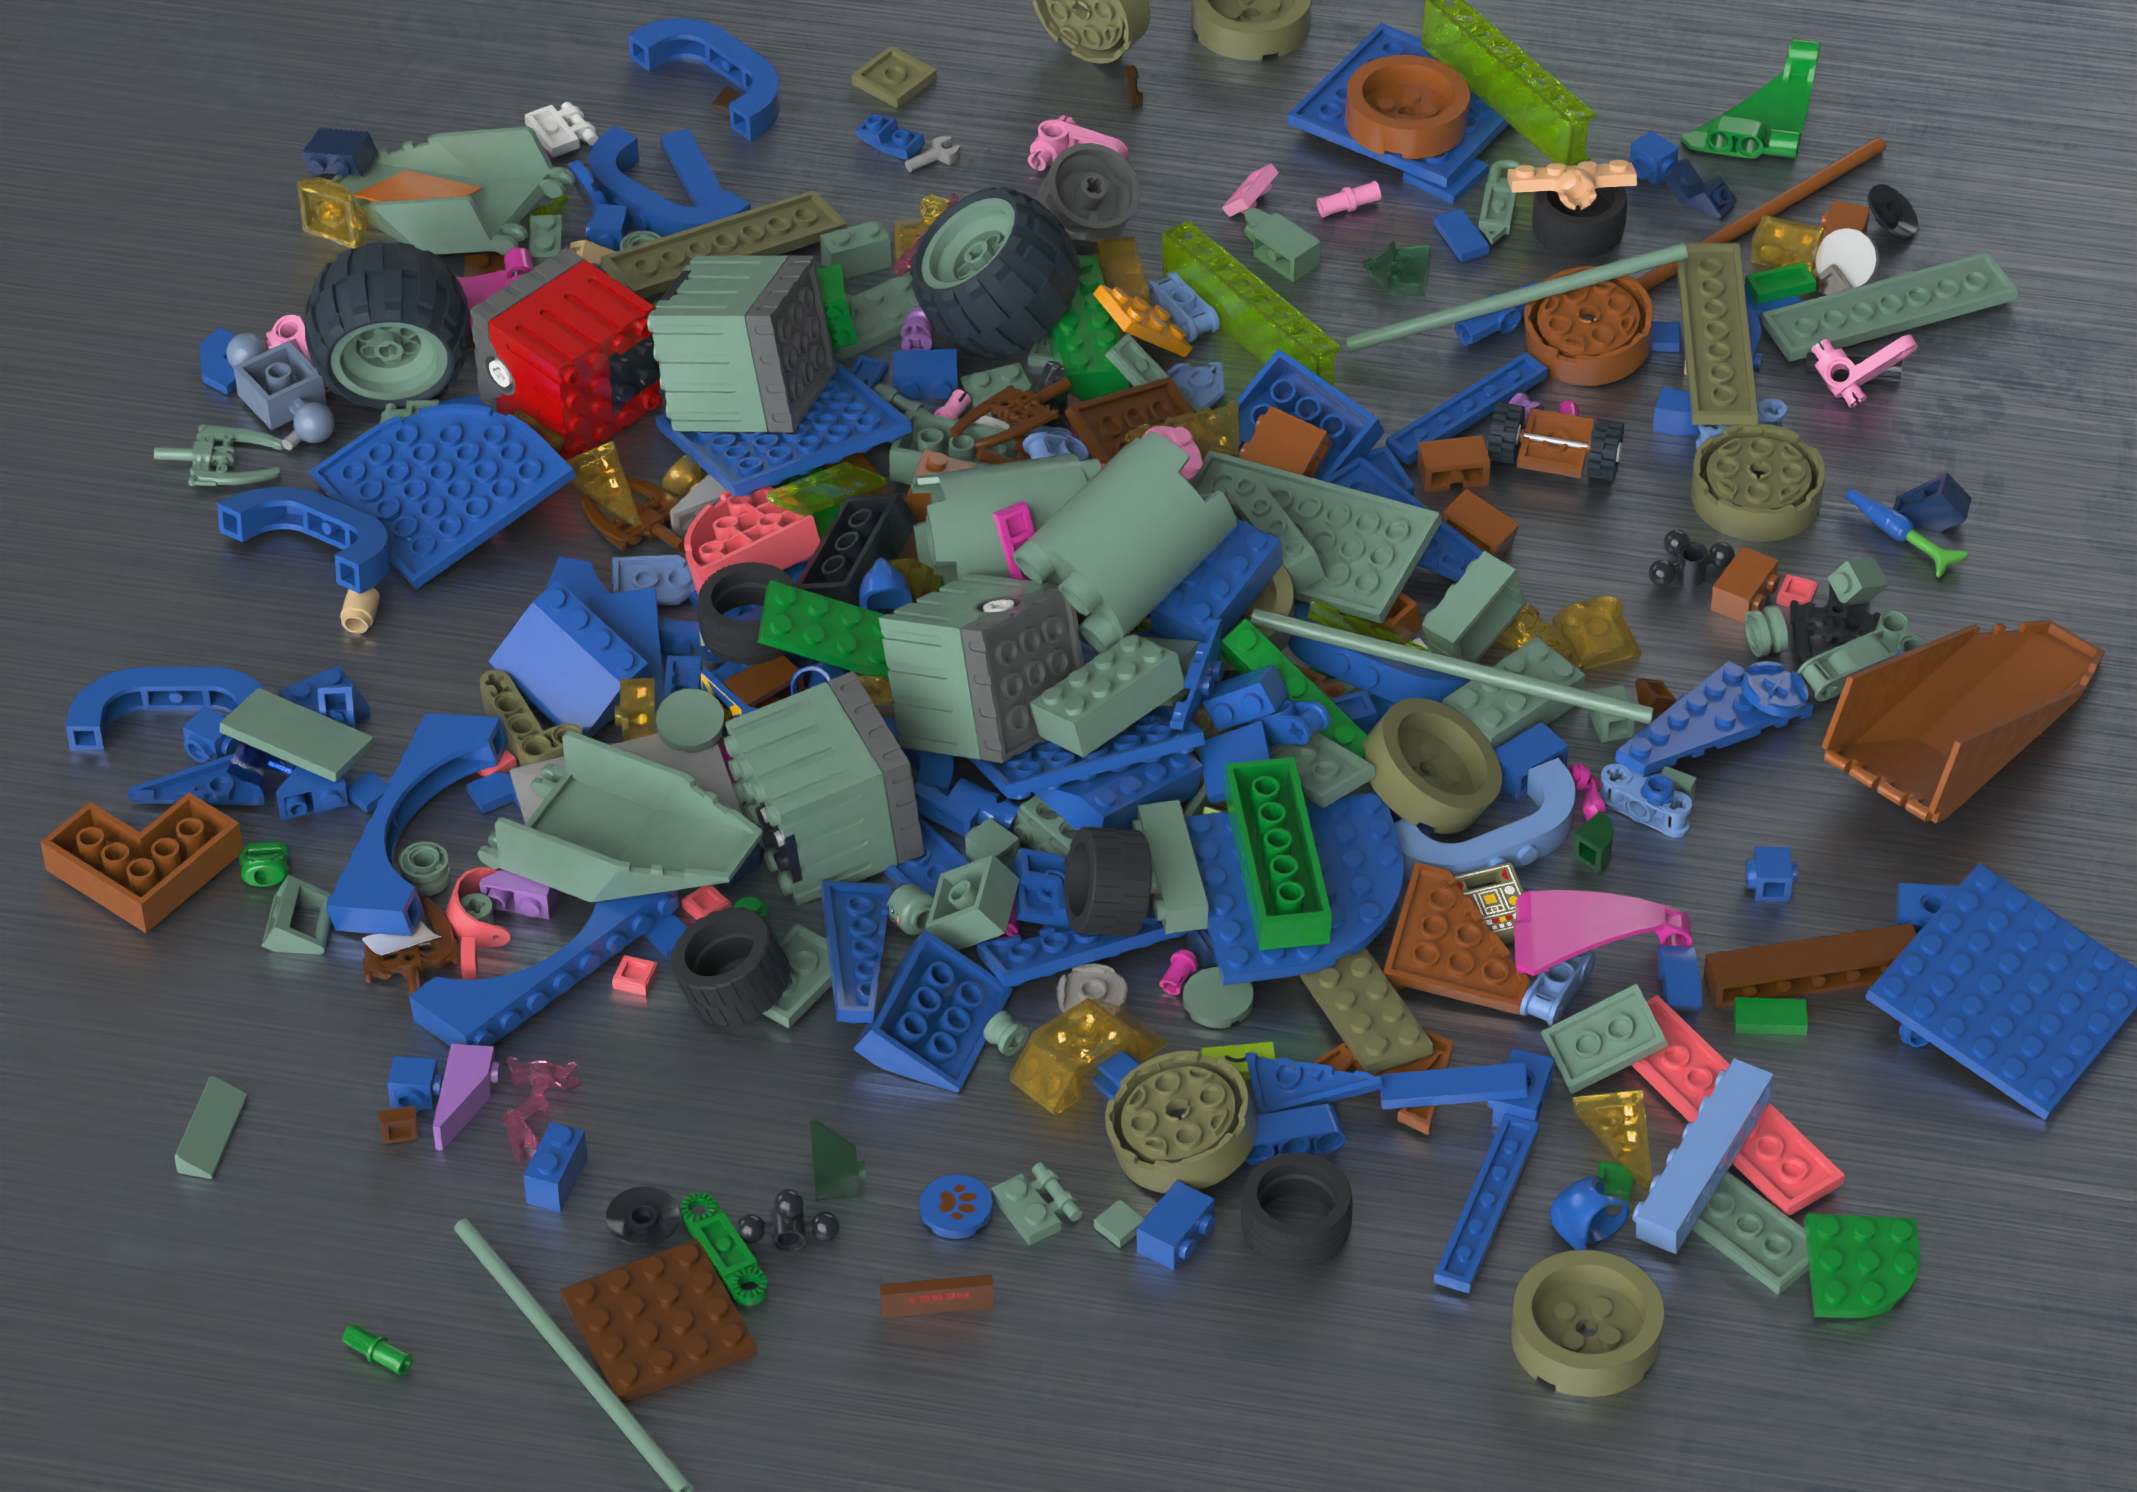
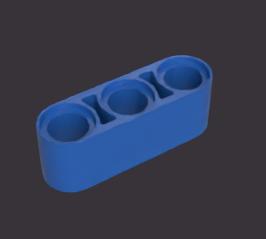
M1321 1104L1256 1115L1257 1135L1245 1162L1251 1165H1258L1262 1161L1267 1160V1158H1272L1282 1153L1303 1152L1320 1155L1339 1150L1345 1144L1346 1136L1337 1108L1330 1104Z

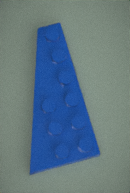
M1362 456L1322 480L1428 509ZM1442 520L1417 565L1458 582L1465 574L1470 562L1475 559L1477 560L1483 551Z
M1727 661L1617 749L1615 761L1645 776L1662 770L1665 766L1676 765L1677 759L1691 755L1695 758L1704 755L1705 749L1715 746L1720 749L1760 735L1761 729L1774 725L1777 728L1788 724V719L1796 716L1800 719L1810 717L1813 705L1806 702L1801 712L1790 717L1772 716L1760 711L1747 700L1742 692L1741 682L1747 670Z

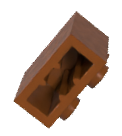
M1270 406L1266 414H1262L1258 418L1255 425V433L1250 442H1246L1242 446L1239 458L1313 478L1333 443L1327 431Z

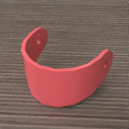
M477 867L466 871L457 879L445 915L452 927L454 939L456 938L458 942L461 943L462 937L475 936L476 947L494 948L502 947L510 941V932L506 928L478 921L468 914L459 902V899L468 894L480 892L479 883L482 878L502 869L494 870L490 867Z

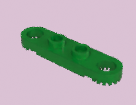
M698 1191V1194L693 1192L690 1193L691 1196H685V1200L681 1201L680 1206L681 1219L694 1240L697 1239L704 1249L719 1278L733 1299L739 1304L746 1306L761 1303L768 1295L766 1274L764 1275L756 1259L724 1211L722 1212L716 1203V1199H713V1196H709L706 1192L701 1194ZM699 1206L708 1209L705 1214L702 1213V1216L700 1214L695 1216L694 1213L690 1212L691 1209ZM747 1282H753L758 1284L759 1288L757 1287L756 1291L753 1289L750 1293V1290L748 1292L746 1290L742 1291L740 1286Z

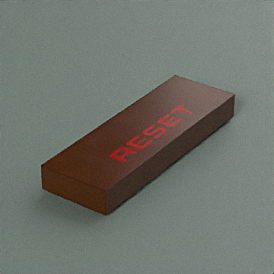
M992 1275L881 1284L880 1302L882 1318L994 1308Z

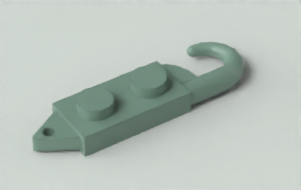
M1512 159L1498 160L1489 170L1478 231L1485 234L1490 244L1496 242L1504 234H1510L1517 192L1512 193L1508 179L1501 178V173L1505 169H1516V167L1523 165Z

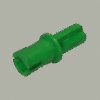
M357 1324L347 1326L344 1330L342 1341L366 1355L370 1363L378 1362L399 1376L405 1375L411 1368L413 1363L412 1354L406 1353L389 1343L386 1336H376Z

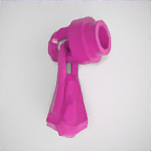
M1584 764L1569 765L1567 769L1573 778L1575 791L1580 792L1584 789L1583 813L1585 820L1589 821L1599 811L1606 813L1605 803L1598 793L1602 788V783L1599 779L1591 775L1590 768Z

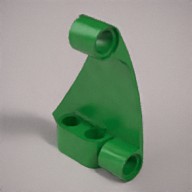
M1793 38L1792 43L1789 44L1785 68L1779 75L1727 112L1682 135L1681 140L1690 150L1742 158H1756L1761 154L1796 159L1811 97L1820 42Z

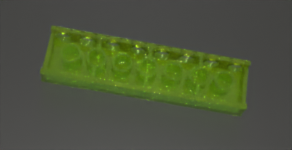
M1425 0L1421 47L1436 60L1447 64L1460 73L1470 90L1554 163L1575 166L1581 162L1591 160L1585 152L1588 124L1590 120L1595 119V112L1465 0H1451L1454 2L1452 6H1446V0ZM1459 15H1467L1470 16L1473 20L1468 21L1467 18H1465L1464 16H1460L1458 18L1456 17ZM1485 32L1490 33L1491 36L1487 37ZM1497 46L1505 47L1509 50V52L1505 53L1501 48ZM1522 63L1527 65V68L1523 69ZM1533 78H1540L1544 80L1546 84L1542 85L1537 79ZM1559 95L1564 97L1563 101H1560ZM1571 110L1579 111L1583 114V116L1579 117L1574 111Z
M1189 220L1162 231L1163 279L1167 277L1168 273L1177 272L1185 283L1193 288L1208 305L1215 309L1220 320V329L1263 365L1269 361L1279 348L1339 390L1334 386V354L1341 351V346ZM1185 232L1191 233L1193 237L1185 240ZM1204 248L1210 249L1212 253L1209 254V252ZM1241 279H1244V280L1249 281V282H1250V285L1248 286V285H1247L1243 280H1241ZM1280 311L1286 312L1289 315V317L1286 318V316ZM1304 328L1309 331L1308 334L1304 332ZM1320 344L1326 345L1329 349L1325 350V348Z

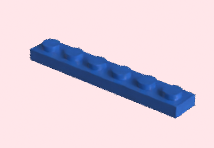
M1525 352L1386 438L1385 446L1389 447L1393 455L1409 465L1417 460L1418 442L1452 438L1495 411L1498 402L1508 403L1517 393H1524L1546 379L1548 368Z
M1504 1114L1434 1273L1435 1284L1470 1293L1539 1134V1123Z

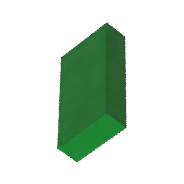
M1805 262L1745 276V286L1756 304L1816 290L1817 281Z
M1734 998L1735 1034L1807 1035L1806 999Z

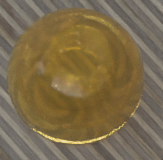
M685 454L670 468L661 481L662 489L671 494L685 495L702 481L701 468L691 454Z

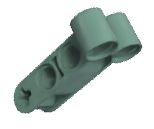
M1886 610L1881 614L1875 631L1812 657L1799 668L1797 673L1814 690L1816 700L1824 701L1842 693L1849 675L1893 658L1899 649L1907 652L1926 644L1927 641L1920 635L1907 633L1909 620L1904 613L1898 610Z

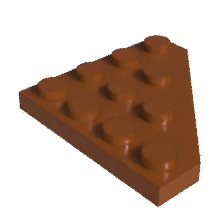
M1415 862L1383 974L1393 984L1521 1015L1520 1006L1528 989L1529 977L1526 973L1517 974L1516 965L1510 958L1509 950L1498 935L1489 930L1483 921L1484 916L1470 897H1465L1456 885L1457 880L1450 870Z

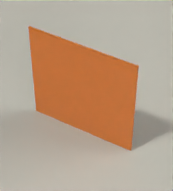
M403 170L353 194V196L376 202L470 196L482 190L483 187Z

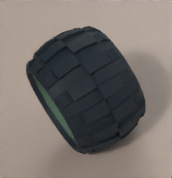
M991 187L970 194L957 201L932 223L916 249L911 262L910 275L913 277L911 286L916 293L915 297L927 320L945 338L964 350L968 349L975 354H982L985 358H997L1025 349L1042 338L1059 322L1076 294L1081 267L1080 260L1077 258L1076 248L1063 224L1049 209L1027 194L1018 192L1015 189L1008 187L996 189Z
M401 242L367 243L365 246L350 248L338 254V259L327 263L319 273L305 308V341L312 364L317 368L318 375L322 376L325 386L334 394L341 395L347 399V402L361 407L366 406L385 410L387 404L394 403L398 408H406L408 400H429L433 397H438L449 389L448 384L452 380L457 379L470 345V311L467 306L465 293L451 267L441 263L439 256L431 251L416 248L415 245Z

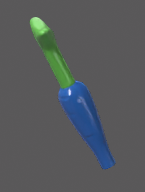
M1854 488L1847 492L1845 498L1856 505L1888 536L1898 542L1908 541L1932 557L1936 564L1937 578L1944 575L1947 566L1959 563L1968 557V551L1949 550L1939 547L1917 532L1914 523L1907 516L1891 507L1861 494Z

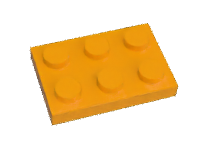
M1101 284L1094 292V296L1124 332L1184 358L1193 349L1185 339L1186 333L1169 320L1171 315L1159 305L1152 307L1139 296L1131 298L1118 287L1111 289Z

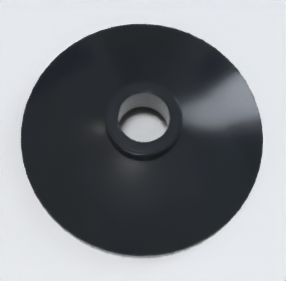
M1884 184L1875 185L1869 190L1868 204L1875 216V220L1881 227L1902 238L1911 237L1916 233L1918 229L1916 213L1901 193Z
M644 1186L628 1189L617 1195L611 1201L606 1211V1224L612 1236L624 1244L636 1247L652 1246L665 1241L675 1232L680 1221V1210L676 1200L667 1192L654 1187Z

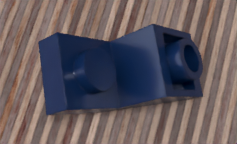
M1687 158L1678 161L1663 177L1680 203L1716 219L1722 218L1737 202V199L1721 176L1703 182Z

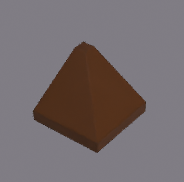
M1637 678L1635 681L1638 702L1641 705L1653 707L1652 715L1666 711L1677 700L1663 681Z

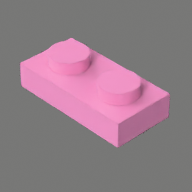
M1272 163L1252 172L1223 205L1222 209L1228 217L1239 212L1244 215L1247 209L1254 208L1258 204L1256 202L1258 197L1264 195L1272 188L1273 185L1270 182L1279 173Z

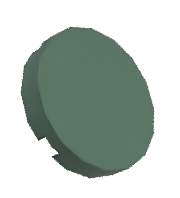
M682 689L671 693L661 702L656 712V727L661 740L679 751V748L687 750V752H699L711 747L719 740L724 727V711L719 700L711 693L700 689Z
M1218 967L1203 969L1192 975L1184 985L1183 1007L1185 1011L1187 1010L1190 1013V1018L1198 1024L1208 1028L1231 1027V1023L1238 1020L1240 1023L1248 1017L1253 1009L1254 990L1250 982L1223 985Z

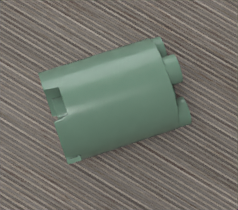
M1150 431L1141 440L1137 437L1130 444L1124 446L1012 555L1020 570L1035 583L1059 584L1060 593L1076 609L1077 620L1081 623L1079 625L1080 634L1098 653L1105 652L1117 644L1123 637L1128 636L1237 526L1234 511L1223 492L1217 490L1203 500L1193 485L1180 473L1190 459V456L1176 444L1153 431Z
M1075 453L914 476L911 484L912 494L931 493V504L927 505L926 508L928 514L926 521L913 525L922 580H943L945 586L955 580L962 581V577L969 573L1011 578L992 513L1024 501L1028 504L1035 532L1038 531L1102 469L1099 459L1080 461Z

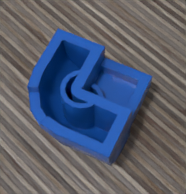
M1024 848L1019 849L1011 870L1020 879L1014 900L1016 920L1043 924L1044 929L1053 928L1055 932L1073 930L1068 923L1064 901L1066 868L1064 861L1066 857L1054 853Z

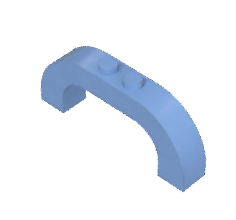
M1559 758L1529 769L1527 794L1539 809L1528 817L1465 842L1455 844L1437 842L1425 836L1417 826L1405 819L1394 822L1403 854V877L1410 880L1415 862L1450 870L1454 876L1510 862L1515 869L1550 854L1566 840L1573 824L1576 791L1570 772Z

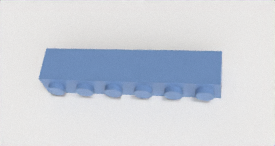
M1735 1058L1727 1070L1722 1069L1715 1082V1090L1711 1096L1706 1095L1703 1098L1695 1122L1690 1121L1687 1124L1679 1148L1674 1147L1670 1151L1662 1175L1657 1174L1654 1177L1646 1201L1641 1200L1635 1208L1633 1221L1636 1222L1637 1239L1677 1254L1771 1101L1774 1087L1773 1073Z

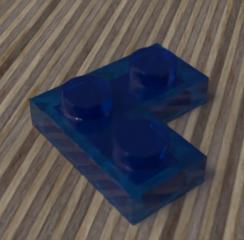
M240 741L226 773L236 776L241 781L259 786L266 768L275 771L280 776L289 777L297 766Z

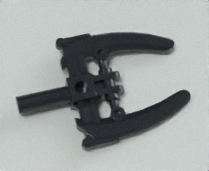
M1830 582L1829 601H1827V605L1823 608L1815 607L1816 604L1812 602L1799 605L1798 601L1792 600L1790 604V624L1792 625L1795 649L1800 661L1804 664L1807 660L1814 657L1810 636H1813L1815 633L1821 634V636L1826 637V641L1830 642L1832 638H1837V643H1843V640H1848V638L1857 639L1875 631L1881 614L1875 612L1873 615H1870L1865 610L1849 612L1847 603L1839 601ZM1813 621L1822 622L1823 626H1817ZM1846 627H1858L1859 629H1857L1855 632L1849 631V629Z

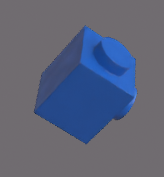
M596 204L593 220L587 221V239H591V242L613 251H620L621 240L629 233L628 206Z

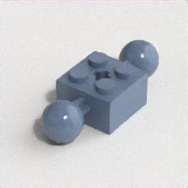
M241 333L231 339L226 351L227 360L232 368H234L238 396L271 430L294 420V429L302 440L309 443H321L327 440L334 431L335 417L330 408L325 405L327 403L323 378L318 375L317 369L290 341L267 350L265 342L253 333Z

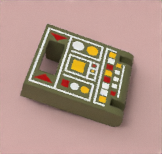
M1512 863L1454 875L1457 880L1456 885L1465 897L1469 896L1484 916L1483 921L1492 933L1495 932L1504 945L1514 943L1515 905L1517 898L1524 891ZM1495 882L1493 885L1468 890L1471 887Z

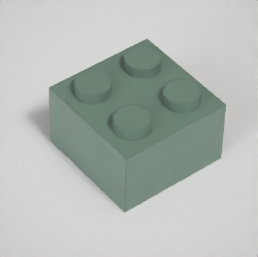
M993 854L941 873L925 928L957 951L1005 934L1020 879Z

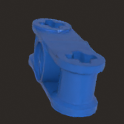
M1285 700L1276 712L1241 723V728L1262 721L1266 727L1269 744H1279L1281 746L1289 744L1305 745L1311 740V735L1318 730H1324L1330 726L1331 718L1327 709L1317 701Z

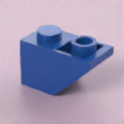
M299 766L296 767L276 791L280 820L348 806L343 776L337 782H333Z

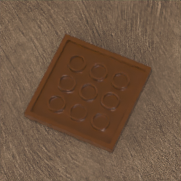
M1171 377L1069 405L1065 412V415L1093 458H1098L1100 464H1107L1124 446L1130 444L1137 437L1141 439L1148 429L1156 426H1169L1173 428L1180 426L1186 428L1191 433V439L1200 450L1202 461L1209 450L1220 453Z
M697 1239L560 1289L561 1300L602 1378L623 1403L757 1354L755 1341Z

